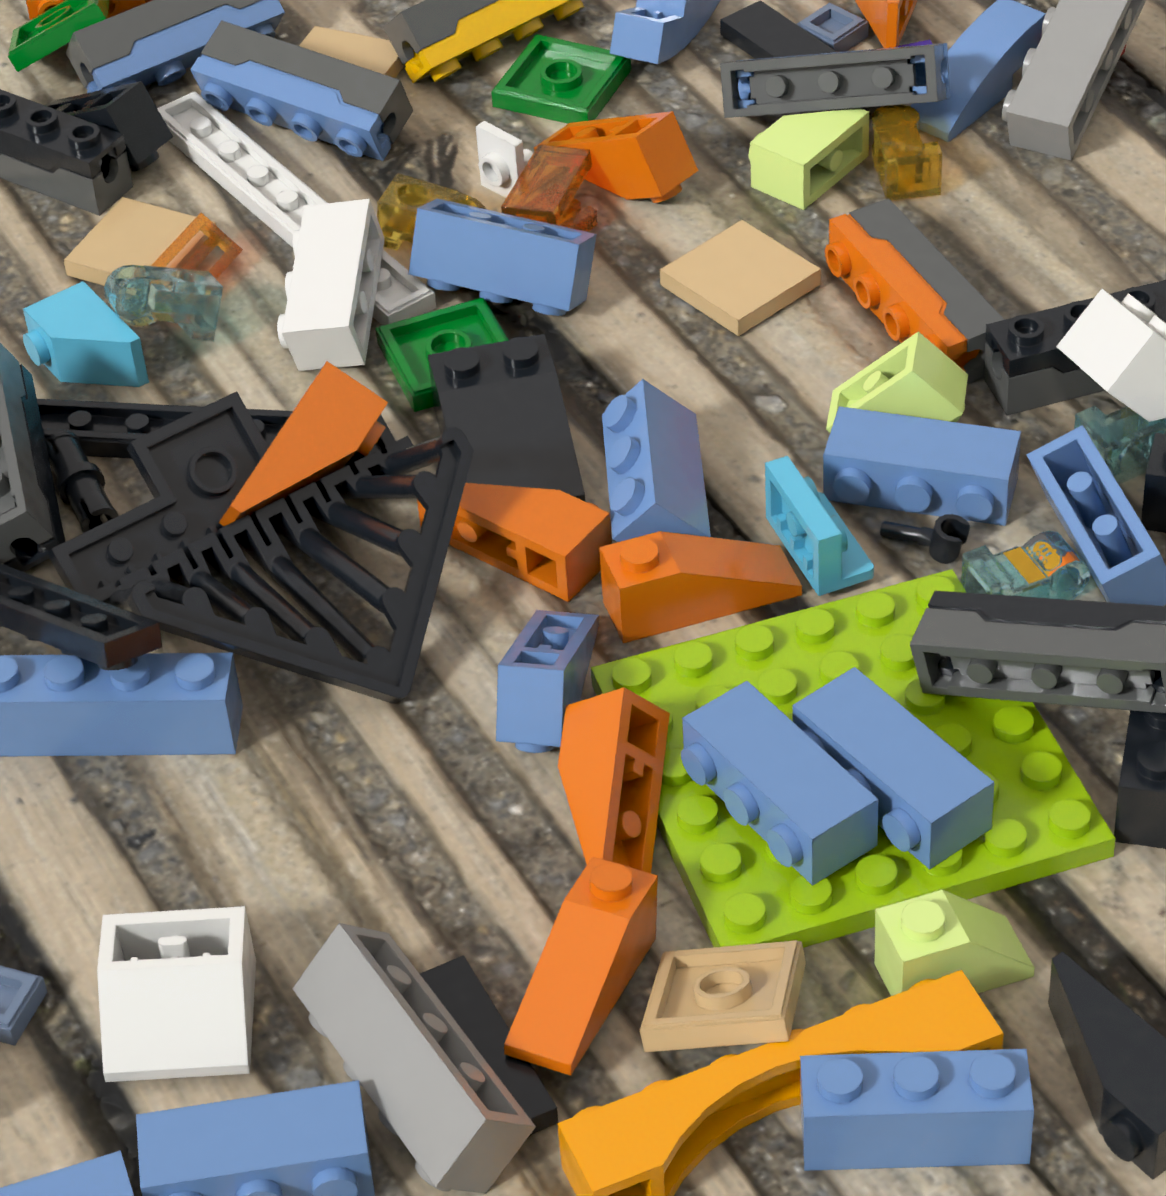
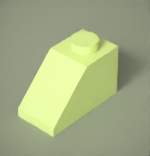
M862 108L782 116L750 142L748 156L751 164V187L805 210L869 156V111Z
M917 332L832 391L826 430L831 432L839 406L957 422L965 410L968 374L920 332Z
M939 890L875 909L874 964L891 996L908 990L922 980L938 979L959 970L964 972L977 994L1034 977L1035 967L1005 915L945 890Z

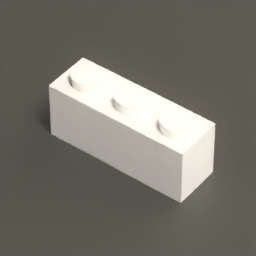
M370 199L304 206L300 230H295L293 234V251L295 255L293 271L287 272L285 277L286 310L285 314L279 315L277 322L280 344L284 349L289 348L298 371L322 369L327 361L335 367L365 365L385 240Z

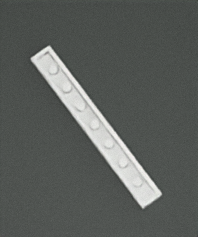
M189 93L157 108L173 135V138L169 141L291 247H293L294 231L300 230L304 206L328 203L211 104H208L198 93ZM384 249L373 318L380 324L387 325L436 309L435 292L416 276L408 275L409 270Z

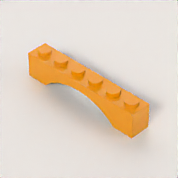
M962 970L938 979L922 980L904 992L872 1004L856 1005L847 1010L843 1015L809 1028L791 1030L790 1039L787 1042L767 1043L738 1055L728 1054L716 1059L709 1066L672 1080L656 1081L638 1093L603 1106H591L579 1111L572 1118L557 1123L562 1169L576 1196H674L683 1180L702 1159L734 1133L776 1111L801 1104L800 1056L1003 1049L1004 1033Z

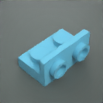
M788 456L766 462V519L817 595L821 596L872 579L874 577L873 563L825 494L818 492L813 480L809 476L802 477Z

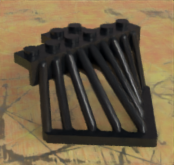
M236 391L130 442L127 451L154 499L52 548L48 556L66 588L159 622L160 630L395 704L405 698L412 687L474 450L464 432L457 427L447 428L440 436L416 445L412 444L408 436L396 441L380 414L377 421L386 428L367 456H363L356 451L343 468L321 478L316 483L313 482L289 494L285 499L281 498L253 512L251 516L248 514L223 526L219 521L273 442L271 441L266 444ZM438 463L435 475L428 471L419 472L417 475H404ZM343 498L418 499L426 510L420 533L414 529H400L347 505ZM311 516L397 556L403 557L410 567L404 591L398 587L390 588L322 536ZM275 530L370 605L385 614L393 629L388 650L381 646H375L293 564ZM240 546L320 627H315L251 568ZM205 559L256 607L251 606L213 578ZM172 576L182 585L171 582L170 577ZM213 609H215L225 618L215 616ZM272 622L290 639L276 635ZM334 641H335L352 659L347 658V657H343V656L341 655L340 651L338 650L336 644L334 643Z

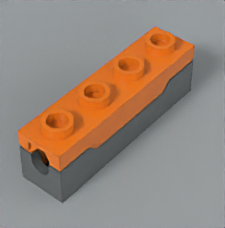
M888 198L851 211L849 215L843 214L829 219V244L825 247V258L830 271L834 276L841 277L855 292L859 303L864 308H869L884 324L888 335L894 341L899 340L902 343L915 333L920 332L968 374L967 384L983 379L985 343H987L985 340L986 324L1005 319Z

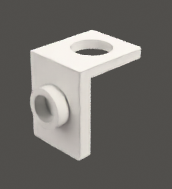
M486 121L476 126L481 185L521 206L564 176L563 167L528 149H523L522 140ZM525 168L537 169L542 174L536 179L526 181Z

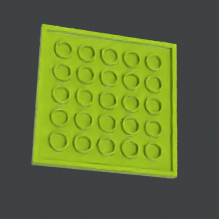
M953 569L591 667L592 687L597 696L625 687L670 713L657 827L713 947L797 940V942L802 941L803 948L875 927V909L939 890H945L968 900L1114 857L1116 838L1033 702L922 692L910 642L926 608H929L928 604L934 591L967 593ZM853 667H856L994 781L992 829L929 870L910 852H904L896 848L888 839L885 831L878 826V845L812 886L792 866H783L774 857L767 842L748 824L743 826L735 821L727 810L724 801L706 784L699 785L688 775L681 760V751L684 749L682 718L743 682L748 681L793 722L792 705Z

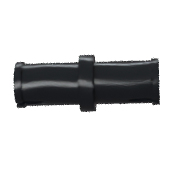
M60 431L51 435L59 453L56 454L49 441L46 440L45 442L50 466L57 478L55 483L56 491L65 504L71 505L80 523L82 532L85 533L105 523L102 518L103 514L107 521L118 517V512L112 506L104 491V476L96 464L89 462L81 447L78 436L70 431Z

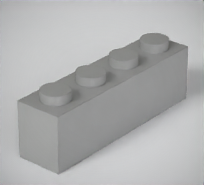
M1059 0L1056 8L1050 7L1047 10L1042 24V38L1037 48H1030L1023 62L1022 79L1017 90L1010 89L1003 103L1002 120L1007 122L1011 146L1072 160L1146 0Z
M339 923L292 988L309 1011L308 1018L311 1025L321 1035L330 1040L343 1058V1068L346 1074L353 1081L359 1080L360 1086L366 1090L379 1108L378 1116L382 1124L402 1140L415 1158L416 1171L423 1180L441 1191L459 1190L486 1194L536 1126L390 934Z

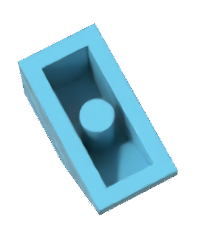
M84 281L23 308L28 333L23 334V342L27 353L37 366L44 364L60 382L140 387L149 383L140 337Z

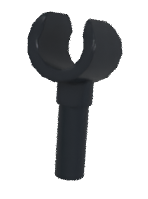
M954 514L940 516L935 521L934 529L883 521L880 535L927 546L934 560L939 563L948 564L959 557L962 545L967 542L970 524L963 517Z

